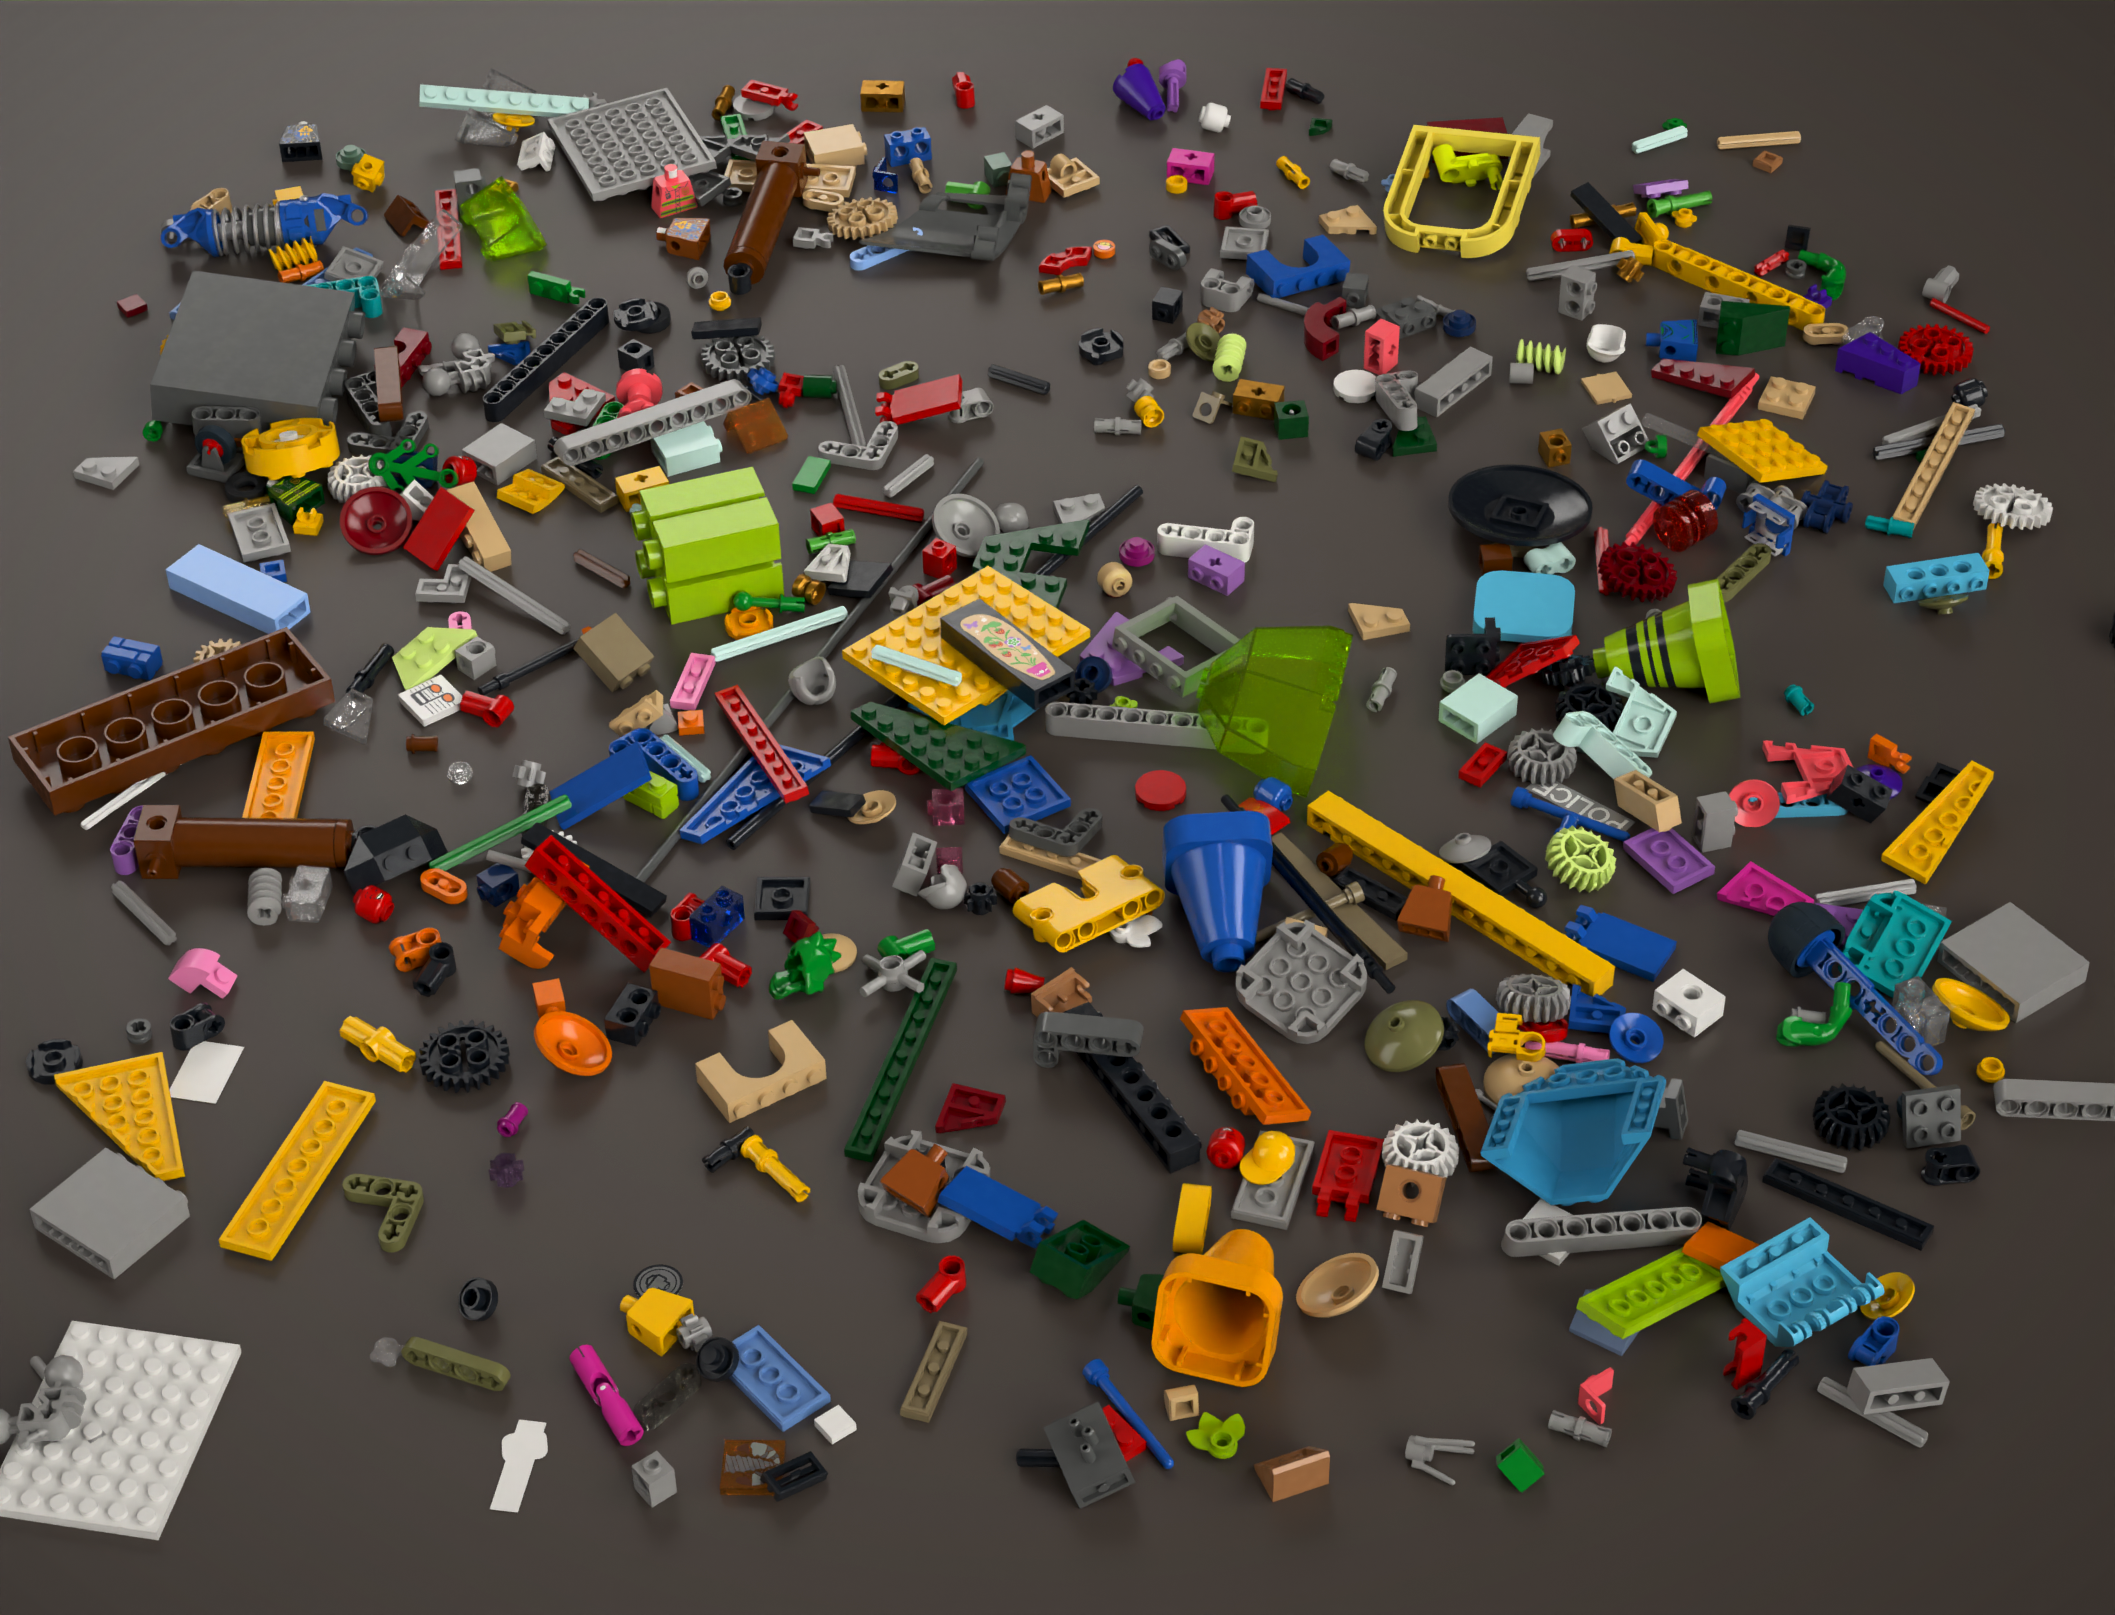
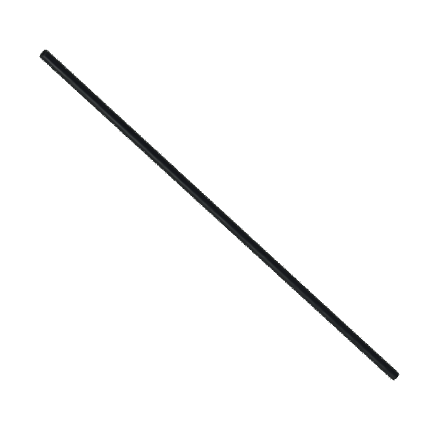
M1133 486L1089 525V530L1082 547L1143 494L1140 486ZM1056 553L1033 574L1049 576L1072 555ZM895 693L882 705L897 709L906 700ZM858 725L824 756L830 758L832 766L869 732ZM827 769L805 781L806 785L809 786ZM779 797L766 805L726 840L727 846L732 850L738 848L788 803L785 804L783 799Z

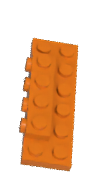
M1228 1007L1183 1010L1180 1020L1193 1035L1190 1043L1191 1053L1194 1056L1198 1055L1204 1062L1205 1071L1212 1073L1217 1079L1219 1089L1229 1094L1235 1109H1240L1244 1115H1256L1263 1125L1308 1121L1311 1115L1310 1109Z

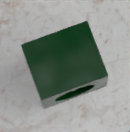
M1304 400L1274 403V426L1278 440L1308 437L1309 415Z

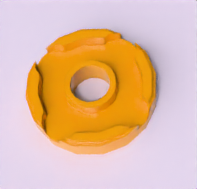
M735 607L729 615L725 616V630L735 640L773 629V615L767 608L764 610L760 607H751L746 611H740Z

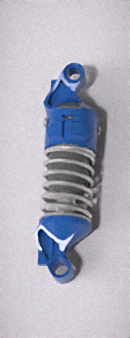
M327 193L314 197L301 196L297 199L280 200V202L277 201L275 206L270 205L268 202L264 207L256 204L253 210L245 205L242 213L235 206L232 210V215L226 207L222 210L221 215L215 208H196L186 214L173 215L174 223L162 232L161 242L168 248H176L187 238H191L213 257H220L223 254L227 256L229 254L227 240H233L234 251L238 255V239L242 238L247 253L250 251V246H255L258 252L260 251V246L266 247L268 250L271 249V246L285 248L286 243L293 248V241L296 240L301 245V239L305 238L309 243L310 236L314 247H316L317 245L324 244L340 220L343 219L353 225L360 226L367 222L369 214L364 207L352 203L351 194L336 196ZM357 209L361 210L364 214L361 222H356L352 218V213ZM236 212L240 221H236ZM225 214H227L229 220L227 223H225ZM169 232H174L177 235L175 244H170L167 241V234Z

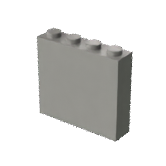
M2011 902L1943 940L1940 943L1937 962L1964 983L1982 991L1999 1003L2015 1023L2084 983L2090 963Z
M104 1148L29 1209L35 1229L113 1279H116L190 1217L187 1206L188 1200L181 1191L173 1190L162 1179L154 1178L141 1166L133 1165L122 1154L114 1153L108 1148Z

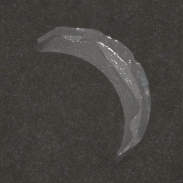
M442 209L425 226L424 231L409 245L403 257L394 265L381 287V295L385 298L406 300L422 298L426 292L419 287L420 283L463 225L445 209Z

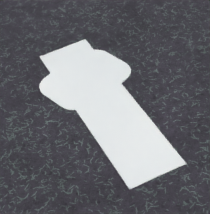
M519 1420L515 1433L508 1434L502 1439V1457L505 1460V1464L490 1506L491 1510L518 1513L535 1459L543 1458L548 1452L547 1436L544 1433L545 1422Z

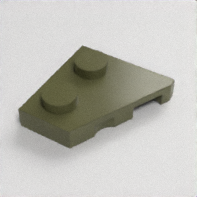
M1241 436L1232 472L1276 482L1278 475L1277 470L1273 471L1271 466L1272 459L1266 452L1267 449L1264 442Z

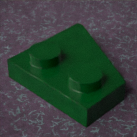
M1426 416L1417 417L1418 427L1411 431L1399 430L1393 445V457L1437 451V442Z

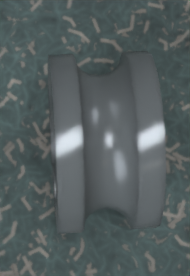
M731 187L723 191L724 204L726 206L737 207L743 203L741 189Z
M1789 260L1786 265L1785 274L1790 279H1802L1805 277L1807 265L1802 260Z
M138 1018L131 1020L126 1026L127 1038L132 1044H143L152 1037L151 1024L146 1019Z

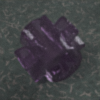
M501 1153L496 1156L495 1160H490L491 1169L488 1170L490 1181L497 1179L498 1187H513L518 1183V1180H523V1160L516 1161L514 1153Z

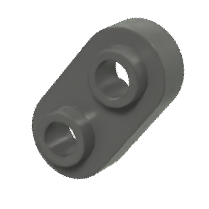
M1158 238L1149 245L1150 256L1167 267L1179 270L1186 265L1187 260L1184 252L1172 243Z

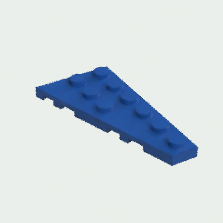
M780 745L804 782L831 766L829 757ZM754 756L679 830L681 839L704 844L781 797Z

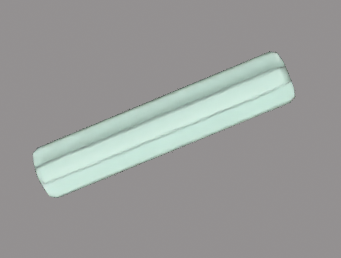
M1679 126L1634 141L1631 149L1635 154H1639L1686 138L1688 130L1684 126Z
M669 735L660 737L665 744L696 769L698 781L705 783L711 779V771Z

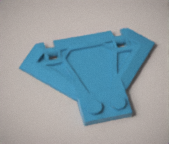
M1007 690L987 706L979 704L949 723L1014 741L1013 728L1036 710ZM908 703V707L932 718L913 704Z

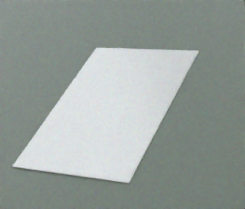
M203 1041L191 1048L170 1088L171 1097L216 1104L244 1047Z

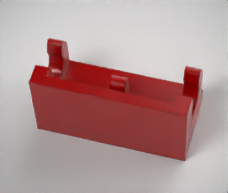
M1747 1318L1741 1320V1324L1730 1331L1728 1338L1731 1341L1737 1337L1734 1360L1724 1367L1723 1375L1726 1376L1731 1371H1736V1377L1731 1384L1736 1390H1739L1749 1381L1761 1375L1767 1335Z

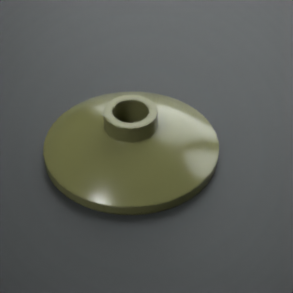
M1201 322L1191 324L1186 330L1188 345L1203 360L1214 362L1218 342L1221 338L1220 335L1207 324Z
M1967 594L1945 595L1924 599L1918 603L1919 606L1936 609L1938 615L1953 613L1952 607L1969 599V596Z

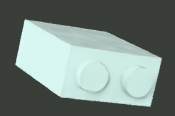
M704 421L651 439L652 452L668 477L720 462L721 442L718 438L714 437L711 426H707Z
M1479 673L1440 701L1438 721L1478 744L1516 716L1518 696Z

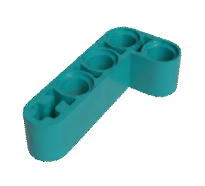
M373 276L304 285L355 292V308L362 307L365 317L376 318L383 313L378 281Z

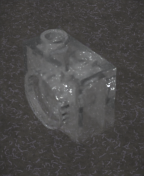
M1919 976L1895 984L1892 1007L1924 1038L1925 1043H1929L1933 1047L1945 1042L1950 1009ZM1893 1018L1894 1023H1895V1026H1896V1028H1897V1022H1896V1020ZM1909 1036L1908 1038H1906L1908 1040L1912 1039V1041L1915 1043L1913 1037Z

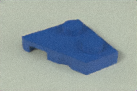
M1573 984L1568 1029L1609 1033L1614 1020L1620 1015L1625 1014L1626 1008L1615 1002H1609L1598 994L1591 997L1581 992V986Z

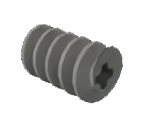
M261 868L249 876L247 914L251 922L257 925L265 926L276 923L278 915L282 910V876L275 869Z

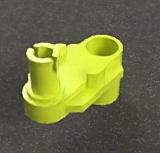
M1449 144L1439 145L1433 150L1432 156L1443 182H1452L1453 184L1465 182L1468 187H1472L1477 184L1476 181L1484 180L1488 177L1493 190H1496L1495 184L1498 190L1501 188L1503 179L1500 172L1503 167L1498 155L1482 153L1456 157L1453 147Z

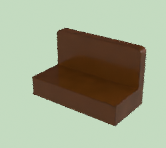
M400 195L396 196L384 213V217L402 237L406 235L413 224L425 230L431 224L413 202Z

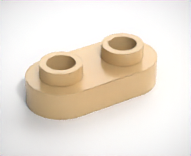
M810 189L802 194L803 205L812 210L817 209L832 213V209H837L838 205L844 206V197L839 193Z
M1840 323L1808 324L1803 329V340L1810 345H1840L1848 340L1849 335L1848 327Z

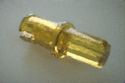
M265 495L249 500L244 498V501L224 505L222 508L224 517L229 519L228 513L263 506L261 503L270 502L269 496Z

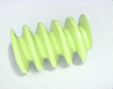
M1227 334L1220 338L1213 363V373L1219 380L1231 382L1239 377L1247 347L1245 339L1240 335Z
M1521 339L1517 349L1516 363H1533L1534 367L1536 365L1537 371L1540 372L1545 366L1547 373H1550L1554 368L1555 374L1559 375L1564 366L1566 347L1563 352H1560L1559 345H1556L1554 351H1551L1549 343L1545 349H1542L1541 342H1538L1536 348H1534L1532 340L1529 341L1527 346H1524V341Z

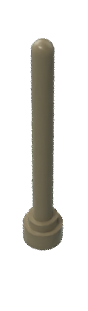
M1355 881L1346 885L1341 894L1325 902L1331 909H1334L1345 903L1356 905L1364 901L1365 896L1361 886ZM1308 908L1289 918L1304 922L1316 917V915ZM1286 919L1257 931L1255 944L1276 934V927L1286 921Z
M1879 1041L1876 1043V1050L1921 1089L1936 1087L1885 1042ZM1961 1105V1130L1970 1127L1976 1117L1975 1112L1966 1105Z

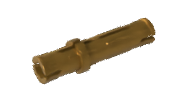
M1633 202L1617 206L1611 205L1623 218L1636 215V207ZM1586 212L1570 215V224L1573 229L1597 224Z

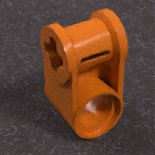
M424 928L418 932L397 937L391 941L389 950L396 958L395 965L397 969L407 972L424 966L430 958V948L434 944L441 942L440 933L435 928Z

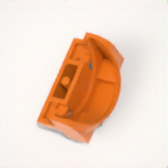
M534 877L528 885L525 883L522 885L516 895L518 899L515 902L511 900L503 912L506 918L503 923V929L499 934L502 940L498 949L528 967L541 969L550 963L554 954L537 943L540 938L539 934L541 931L544 933L547 931L567 903L539 878Z

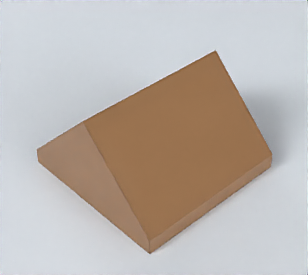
M1308 1446L1253 1464L1272 1502L1329 1484L1330 1454L1328 1450Z

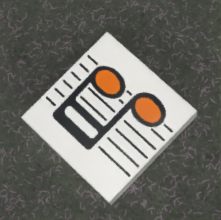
M439 675L398 694V699L425 727L461 710L462 695L442 675Z

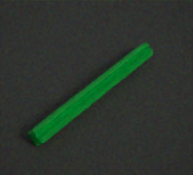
M563 794L430 861L429 867L430 869L438 868L447 871L530 829L536 822L540 824L572 807L571 801L566 794Z

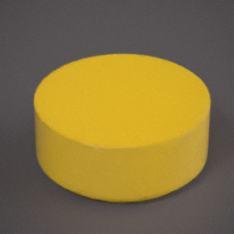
M1180 175L1168 177L1166 179V190L1174 194L1185 192L1187 190V179Z

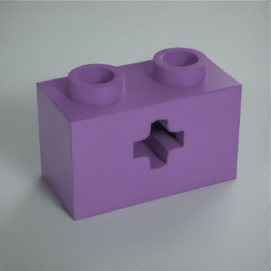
M1206 544L1188 559V578L1226 596L1244 582L1245 562Z

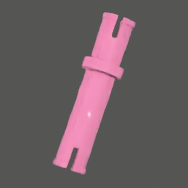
M1528 1041L1525 1043V1048L1539 1050L1542 1047L1539 1042ZM1564 1042L1545 1043L1546 1053L1544 1057L1570 1060L1576 1063L1607 1060L1610 1057L1609 1049L1592 1048L1586 1046L1585 1043H1579V1045Z

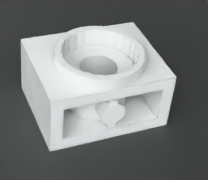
M1682 969L1655 989L1652 1010L1695 1038L1723 1016L1726 996L1685 969Z

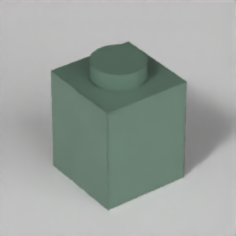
M1005 152L984 156L985 176L993 188L1007 185L1012 163Z

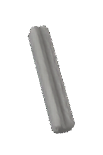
M928 454L919 458L883 486L884 496L887 495V497L892 498L931 468L934 465V458Z

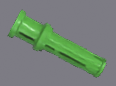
M1704 191L1680 197L1668 195L1664 199L1659 200L1652 198L1647 202L1648 214L1651 218H1656L1666 213L1672 215L1673 211L1682 208L1709 205L1712 203V194L1710 191Z

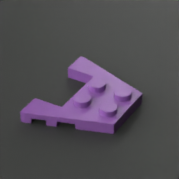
M1118 612L1112 615L1079 655V662L1091 656L1100 657L1108 662L1112 668L1113 676L1110 684L1113 686L1142 678L1143 673H1146L1142 668L1112 648L1115 627L1129 621V619ZM1170 646L1159 651L1160 654L1177 666L1184 664V656Z

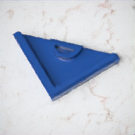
M522 341L518 344L488 345V353H494L495 357L517 366L531 353L529 341Z

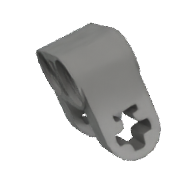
M1211 268L1201 281V304L1225 312L1240 310L1253 292L1254 279L1241 276L1236 283L1223 280L1224 272L1222 270Z

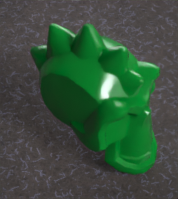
M819 931L810 937L798 940L791 947L790 953H788V958L784 964L786 971L775 972L770 980L769 993L771 996L779 1000L799 991L805 992L807 995L815 992L822 993L824 981L829 975L835 973L832 966L833 963L841 958V953L833 951L837 940L835 938L824 939Z

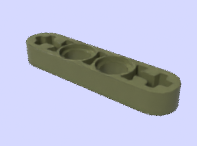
M1763 543L1753 544L1716 578L1719 580L1724 602L1731 600L1769 564L1772 552L1770 546ZM1748 565V566H1752V568H1745V567H1742V566ZM1735 577L1739 578L1740 580H1732L1729 578Z
M410 1337L401 1350L405 1360L415 1366L493 1391H502L511 1378L509 1370L500 1363L419 1337Z

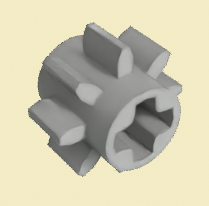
M1142 378L1137 382L1132 379L1126 387L1130 390L1126 396L1135 403L1143 396L1154 397L1151 394L1154 388Z
M523 760L521 766L515 765L512 777L518 778L517 785L536 789L537 783L544 784L546 772L540 771L542 764Z
M693 1314L681 1318L682 1326L676 1329V1335L684 1349L690 1347L692 1351L695 1350L696 1352L699 1351L706 1340L713 1336L707 1319L703 1316L698 1318L697 1315Z

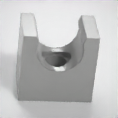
M1528 113L1512 135L1540 137L1541 154L1533 175L1534 177L1550 157L1551 150L1543 148L1548 132L1553 127V120Z

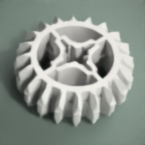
M362 454L359 457L352 455V458H343V462L338 461L335 466L330 467L327 484L333 499H338L339 503H344L353 494L365 488L385 487L389 489L382 476H376L369 470L368 461L372 455L364 457ZM378 461L377 467L379 469L384 467V461Z
M1416 1119L1414 1123L1406 1120L1403 1126L1396 1124L1395 1129L1388 1132L1387 1138L1383 1142L1382 1159L1385 1167L1386 1164H1393L1448 1177L1452 1176L1458 1164L1459 1147L1456 1143L1455 1135H1450L1448 1128L1441 1129L1440 1123L1431 1125L1429 1119L1425 1123H1420Z

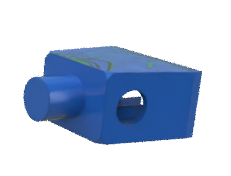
M1697 320L1662 321L1659 333H1646L1645 346L1659 347V358L1696 362L1698 349Z

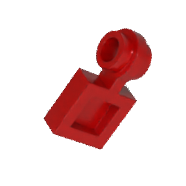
M783 373L778 388L780 393L779 405H783V408L787 409L788 406L793 407L795 396L801 397L803 392L804 376Z

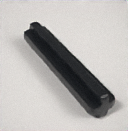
M992 364L988 369V376L1043 395H1047L1050 391V383L995 364Z

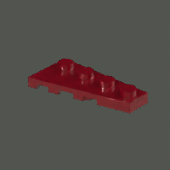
M1663 358L1651 369L1652 378L1732 399L1755 376V368Z

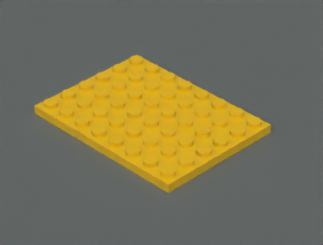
M986 566L842 650V657L941 724L946 725L1006 688L941 638V617L977 599H981L1056 657L1090 638V629L993 568ZM875 645H881L958 671L962 674V681L955 687L872 658V648Z

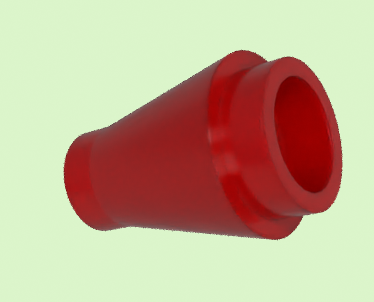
M1016 967L1014 969L1007 968L1004 990L1010 991V994L1033 993L1044 985L1045 977L1034 975Z

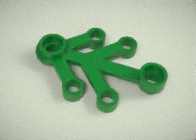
M404 439L398 447L388 454L381 452L373 454L368 461L371 473L376 476H382L393 491H396L398 488H401L403 491L405 487L398 485L391 472L400 473L407 485L415 479L414 476L439 481L440 485L445 488H453L459 481L458 474L451 469H444L438 472L416 467L426 459L435 458L439 454V448L431 443L425 445L421 452L403 464L394 463L393 461L404 453H413L415 451L416 443L411 439ZM406 442H411L412 448L410 450L405 449ZM431 446L435 449L433 455H429L427 452ZM380 460L384 461L382 469L377 467V463ZM449 474L453 476L451 483L446 482V476Z

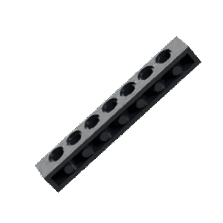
M1090 1002L1062 1012L1103 1017L1102 1013L1099 1010L1096 1011ZM1076 1052L1170 1174L1200 1161L1202 1144L1199 1136L1191 1132L1184 1117L1176 1113L1170 1099L1161 1094L1157 1083L1153 1079L1150 1080L1140 1062H1136L1133 1057Z

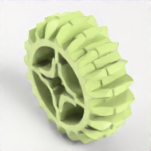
M1571 826L1568 829L1563 828L1551 838L1545 851V860L1548 862L1547 868L1554 870L1552 877H1559L1561 879L1560 884L1564 882L1569 884V889L1576 887L1579 892L1585 889L1589 893L1594 889L1598 891L1610 881L1615 872L1616 858L1613 856L1614 850L1608 848L1609 842H1603L1601 835H1594L1592 829L1587 832L1582 826L1579 829Z

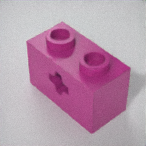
M1173 148L1167 160V178L1173 175H1180L1187 179V183L1209 185L1214 173V153Z

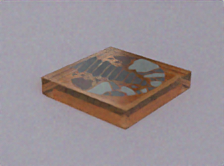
M725 1440L720 1494L775 1495L774 1492L770 1493L767 1490L768 1484H763L760 1478L763 1472L785 1463L786 1440ZM783 1475L778 1478H775V1480L778 1481L782 1479Z

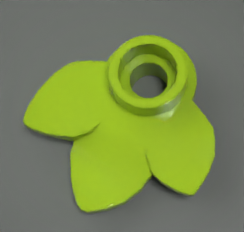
M1204 1412L1199 1421V1429L1187 1431L1186 1436L1189 1443L1195 1448L1207 1450L1216 1458L1226 1459L1232 1457L1237 1452L1238 1441L1245 1434V1424L1238 1413L1230 1416L1223 1422L1208 1412Z

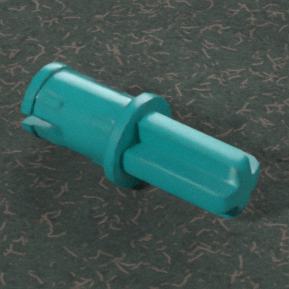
M1869 515L1866 517L1865 528L1887 532L1888 536L1894 534L1912 538L1915 523L1895 520L1893 517L1886 519Z

